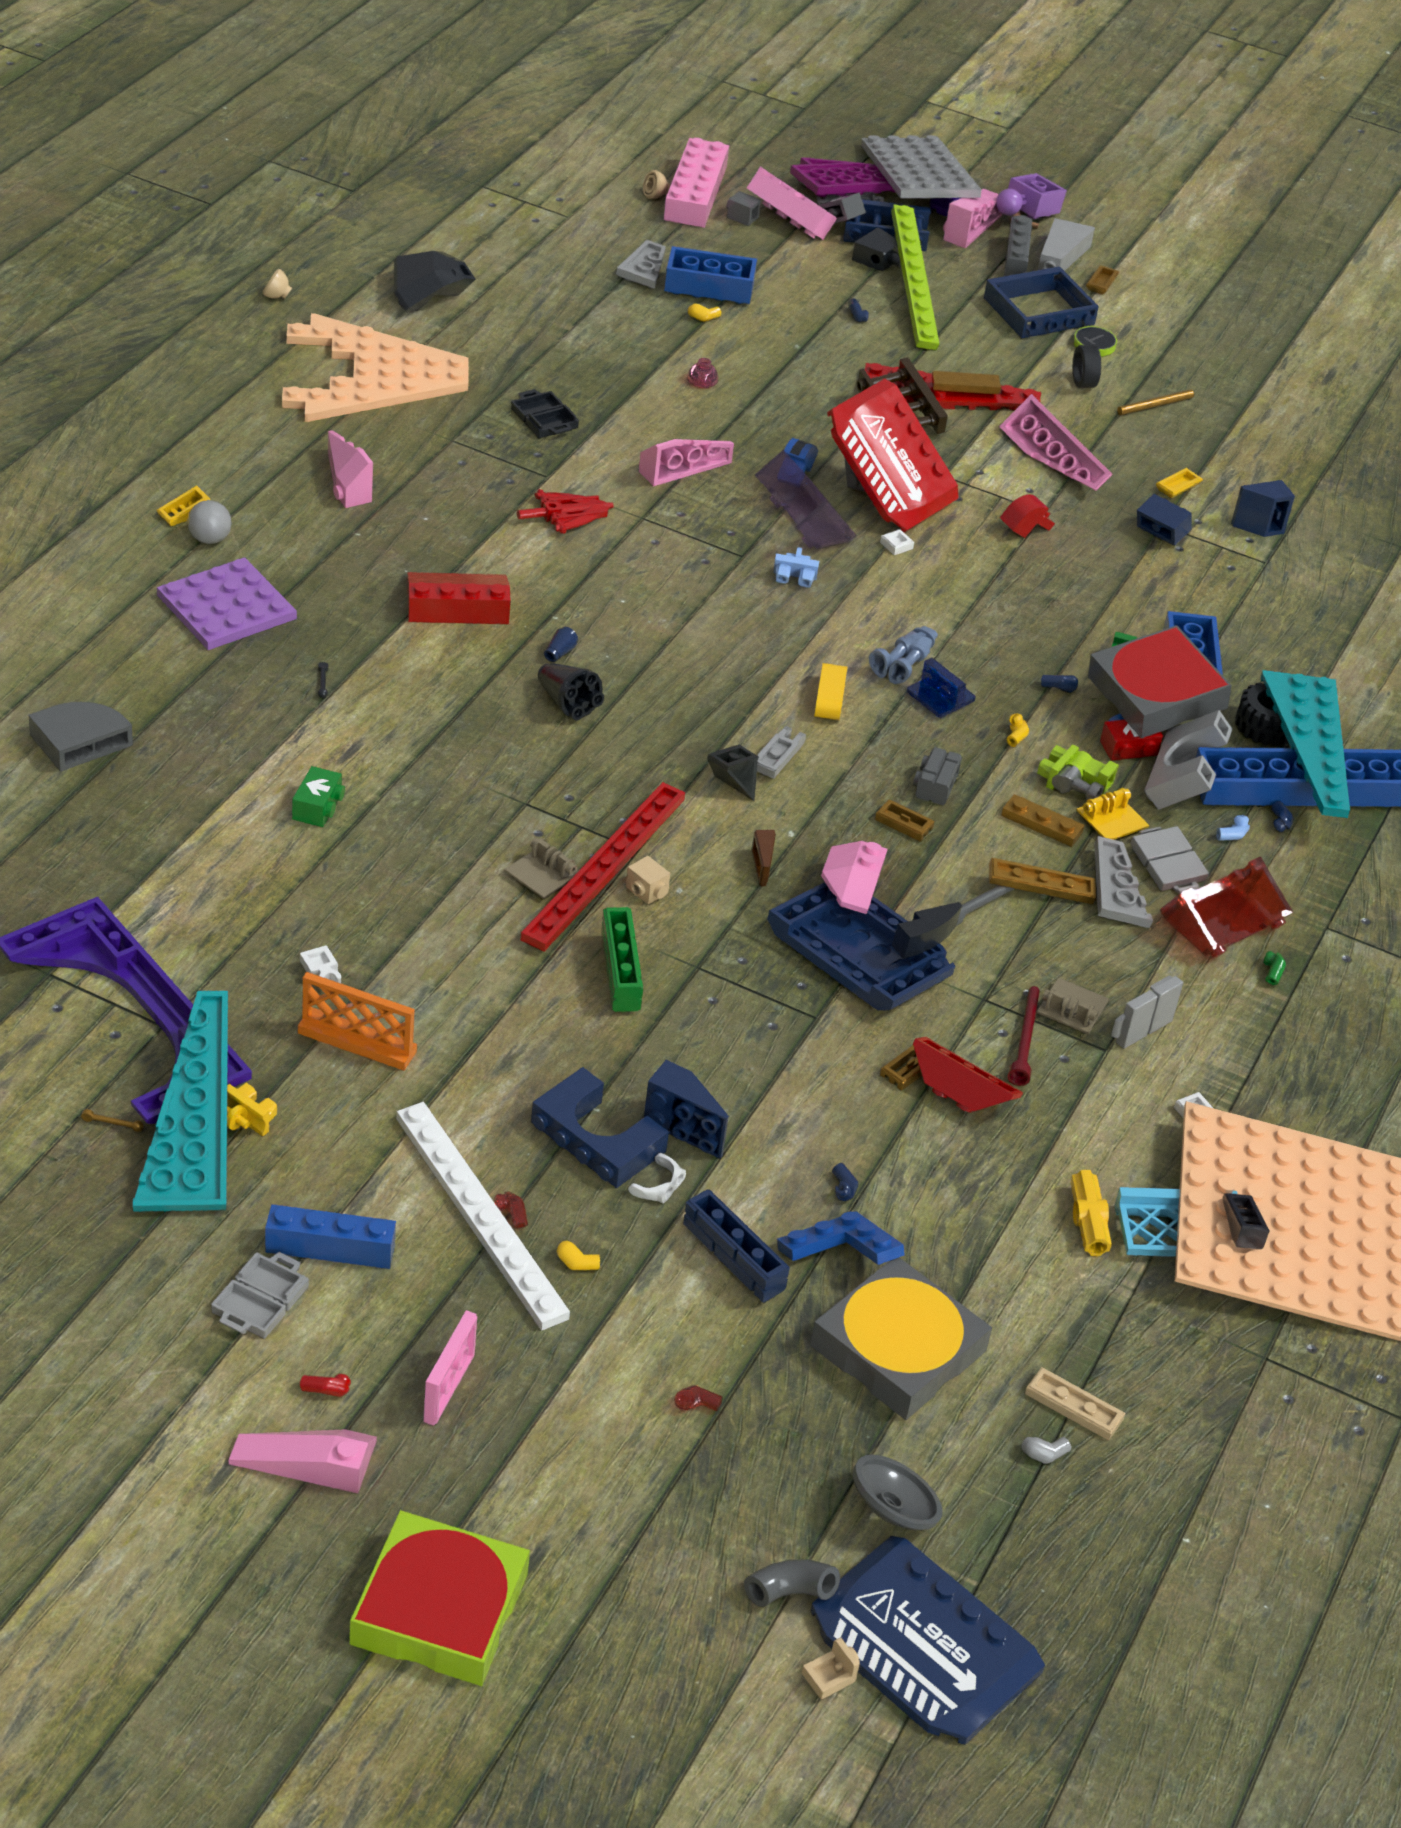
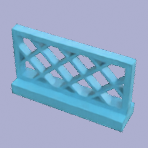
M1119 1187L1114 1208L1116 1215H1119L1127 1255L1176 1256V1246H1169L1161 1240L1168 1235L1177 1242V1231L1174 1228L1178 1226L1180 1189ZM1128 1216H1140L1144 1220L1138 1225L1129 1219ZM1156 1217H1170L1174 1221L1166 1225ZM1150 1223L1161 1232L1154 1236L1144 1228ZM1138 1234L1149 1243L1147 1245H1134L1132 1238Z

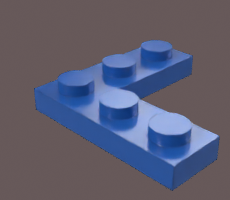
M846 1212L841 1217L830 1221L817 1222L815 1226L804 1230L791 1231L788 1235L777 1239L778 1250L792 1261L846 1242L877 1265L904 1256V1245L858 1212Z

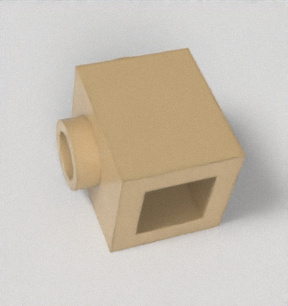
M646 856L628 866L626 888L649 905L655 900L663 898L668 893L670 872L651 857Z

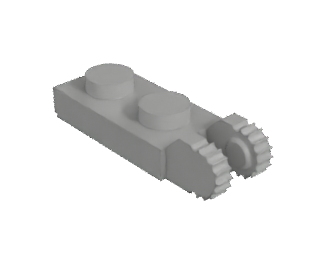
M785 726L779 734L776 733L757 755L759 756L757 772L774 779L803 746L806 734L800 732L791 740L789 738L792 728Z

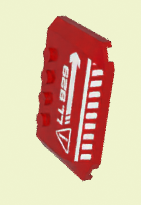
M883 379L827 412L828 417L831 416L833 428L830 429L832 438L877 511L886 522L892 521L904 533L959 498L957 482L896 384Z

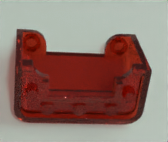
M1260 856L1248 862V865L1243 869H1236L1228 876L1200 889L1190 888L1181 892L1163 906L1160 912L1164 919L1205 957L1211 955L1214 959L1224 954L1228 946L1269 927L1273 931L1287 923L1285 918L1292 914L1293 910Z

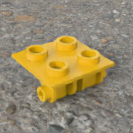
M1119 788L1113 793L1102 794L1094 799H1088L1082 807L1076 809L1102 837L1115 840L1149 827V824L1128 804L1131 792L1124 788Z

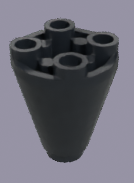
M547 663L541 666L538 671V680L559 709L574 720H580L589 715L604 702L602 680L598 674L589 669Z

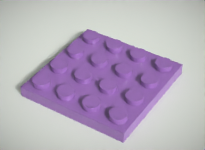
M245 557L157 587V596L207 650L297 619L295 608Z

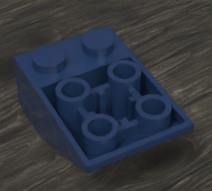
M665 1060L648 1080L644 1117L649 1116L678 1140L684 1141L705 1153L721 1159L723 1157L729 1115L692 1071Z

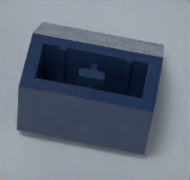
M1282 480L1241 486L1231 525L1263 537L1284 534L1295 495Z

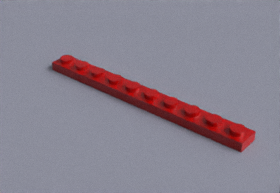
M662 782L521 932L520 941L545 952L685 800L686 792Z

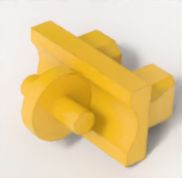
M248 1083L243 1084L237 1089L229 1084L227 1085V1127L231 1130H236L240 1126L244 1129L250 1127L263 1137L269 1132V1122L277 1115V1104L269 1098H265L259 1104L255 1102L257 1100V1092Z

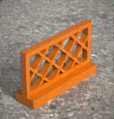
M309 972L305 973L303 976L302 1020L298 1024V1034L405 1071L417 1052V1044L413 1042L415 1009ZM312 985L320 987L325 994L319 995ZM338 995L346 996L351 1003L346 1005ZM330 999L338 1009L332 1010L325 1000ZM365 1004L374 1006L378 1013L373 1014ZM317 1005L319 1009L313 1008L312 1006ZM357 1008L365 1018L359 1020L351 1010ZM395 1013L405 1017V1022L400 1024L392 1014ZM343 1014L347 1019L339 1017L338 1015ZM384 1018L391 1028L386 1029L378 1019ZM368 1023H370L373 1028L368 1027V1026H365V1025L368 1024ZM397 1033L401 1038L391 1034Z

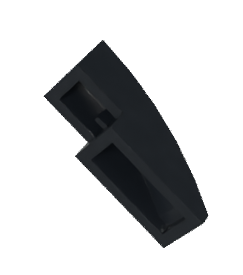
M957 902L914 912L912 921L898 923L892 942L893 948L905 959L919 955L940 944L956 927L962 904Z

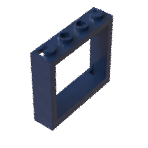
M1060 266L987 279L984 299L1021 338L1095 325L1099 308ZM1055 290L1072 309L1026 317L1009 298Z

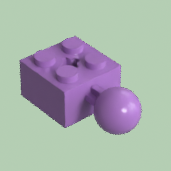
M1037 173L1012 177L1008 189L998 194L996 206L1000 213L1007 216L1014 215L1019 210L1025 212L1026 216L1032 219L1060 213L1067 190Z

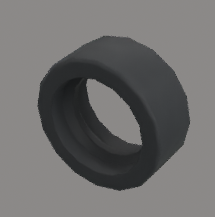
M1079 345L1074 351L1072 374L1074 383L1078 388H1095L1100 381L1101 355L1098 347L1095 345Z

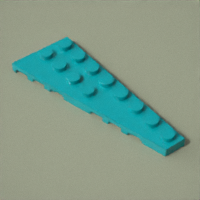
M1262 670L1260 681L1265 683L1267 688L1266 694L1268 697H1271L1274 703V712L1280 716L1282 721L1281 727L1291 749L1296 751L1298 765H1302L1305 771L1304 778L1312 786V795L1321 815L1348 818L1350 805L1336 679Z
M197 991L185 1037L182 1039L172 1079L165 1094L156 1123L155 1134L148 1149L146 1163L139 1178L135 1198H133V1212L226 1210L228 991Z

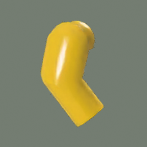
M692 304L688 308V314L698 321L705 322L721 317V309L719 307L708 309L700 304Z
M1019 713L1013 714L1009 718L1012 733L1006 740L1011 747H1016L1029 734L1028 725Z
M562 1241L558 1245L557 1255L570 1270L600 1269L599 1254L584 1255L570 1241Z

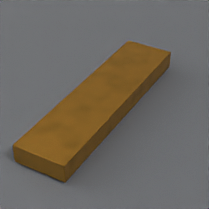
M991 858L989 862L990 884L1093 904L1096 899L1095 878L997 858Z

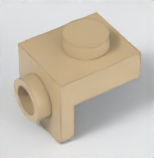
M840 1637L834 1640L832 1651L803 1665L802 1675L822 1700L856 1681L860 1665L859 1657L852 1647H848Z

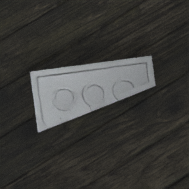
M1098 836L1094 843L1098 916L1150 928L1153 918L1151 914L1146 912L1145 907L1147 903L1144 896L1139 894V882L1137 877H1134L1131 873L1132 864L1124 843Z

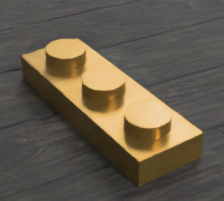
M1015 794L1005 804L1001 816L1071 847L1081 836L1085 826Z

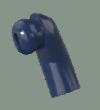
M839 1163L832 1169L833 1175L840 1182L838 1187L835 1186V1194L839 1200L849 1201L855 1196L859 1183L845 1164Z

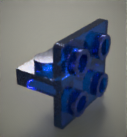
M932 657L924 661L921 681L908 686L906 691L938 718H942L973 703L976 699V696L966 689V684Z

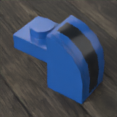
M792 438L783 451L784 457L775 476L776 479L798 487L804 472L811 471L819 452L817 446Z

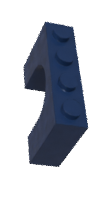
M582 1067L532 1102L531 1123L539 1131H543L551 1137L558 1146L565 1148L574 1155L580 1163L587 1165L596 1172L602 1180L609 1182L617 1189L655 1161V1156L658 1153H666L669 1131L649 1116L644 1117L625 1132L614 1136H599L583 1129L577 1121L602 1103L604 1082Z

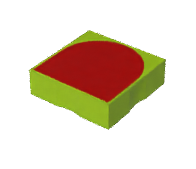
M400 1510L350 1620L349 1645L390 1658L417 1662L435 1672L482 1686L499 1646L502 1627L513 1612L528 1575L530 1550Z

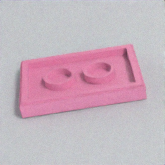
M465 1311L426 1380L425 1423L433 1426L437 1424L475 1355L477 1314Z

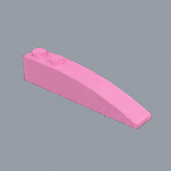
M1032 394L999 426L1027 455L1095 491L1113 475Z

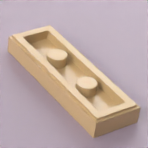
M1043 1367L1040 1368L1025 1391L1027 1396L1108 1441L1118 1429L1126 1414Z

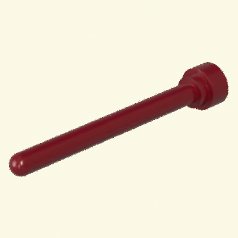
M1037 986L1029 988L1016 1061L1010 1064L1007 1078L1009 1082L1017 1086L1027 1085L1031 1079L1032 1069L1028 1064V1056L1040 993Z

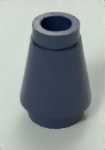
M569 627L557 629L544 651L545 658L550 662H556L574 649L578 641L576 632Z

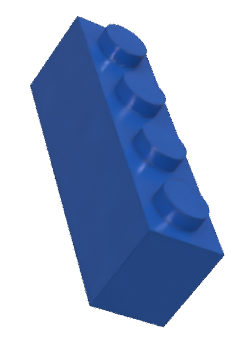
M271 1204L265 1227V1253L277 1254L280 1252L287 1256L390 1269L395 1248L396 1221Z

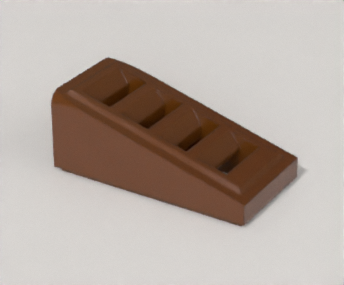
M755 830L751 851L761 887L766 886L769 878L776 836L775 830Z

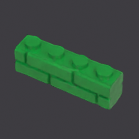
M631 908L603 909L601 933L612 1010L615 1012L641 1010L643 982Z

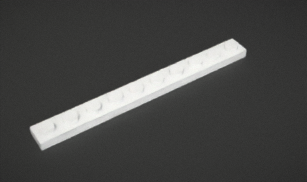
M421 1102L397 1111V1121L540 1330H545L569 1320V1309L426 1104Z

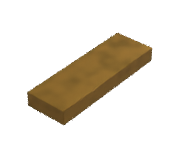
M932 371L933 390L1000 394L999 375Z

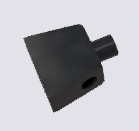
M876 228L855 241L852 261L879 271H884L892 265L901 268L896 238L882 229Z

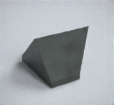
M740 744L708 754L707 760L714 776L755 802L759 756Z

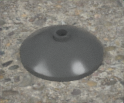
M865 1455L854 1465L853 1479L855 1487L867 1506L878 1517L892 1525L910 1530H926L937 1525L943 1513L941 1502L930 1485L913 1470L898 1461L881 1455Z

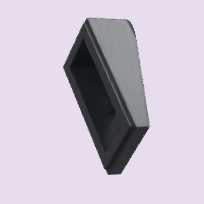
M1224 1193L1222 1199L1236 1247L1263 1249L1270 1230L1253 1197L1250 1195Z

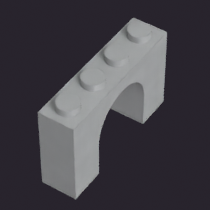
M1220 710L1167 730L1144 790L1147 798L1153 802L1158 810L1211 790L1216 774L1204 756L1196 757L1198 747L1218 748L1228 743L1232 728Z

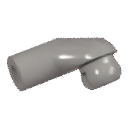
M1027 1437L1023 1440L1021 1448L1030 1458L1048 1464L1070 1452L1071 1444L1065 1437H1061L1053 1443L1037 1437Z

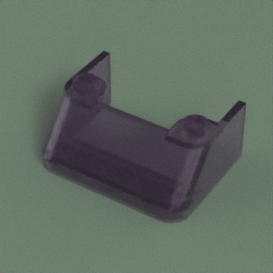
M784 450L755 474L756 478L772 494L769 499L777 508L782 506L796 522V528L804 535L801 539L810 549L813 546L816 549L849 543L857 537L818 487Z

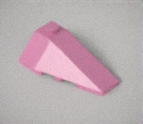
M333 430L328 431V455L335 498L340 500L345 508L372 502V460L362 448H354V443L345 442L344 437Z
M674 439L660 443L640 452L639 472L653 486H657L732 463L734 443L732 441Z
M345 1429L239 1434L228 1462L234 1466L359 1493L377 1437Z

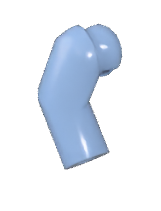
M1238 815L1234 818L1235 824L1232 827L1217 828V840L1242 839L1250 828V825H1248L1249 818L1244 815Z

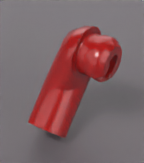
M342 1373L335 1375V1377L303 1375L300 1380V1388L303 1392L321 1393L335 1397L346 1395L351 1384L350 1378Z

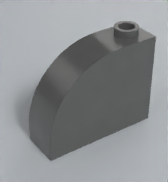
M69 702L28 715L30 736L60 772L133 746L132 724L121 713L102 704Z

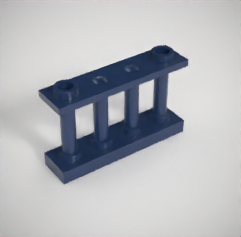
M862 199L866 213L846 221L843 241L855 243V241L876 228H880L896 238L891 210L893 205L902 206L904 204ZM906 205L914 208L921 250L926 252L929 231L923 230H927L930 208Z

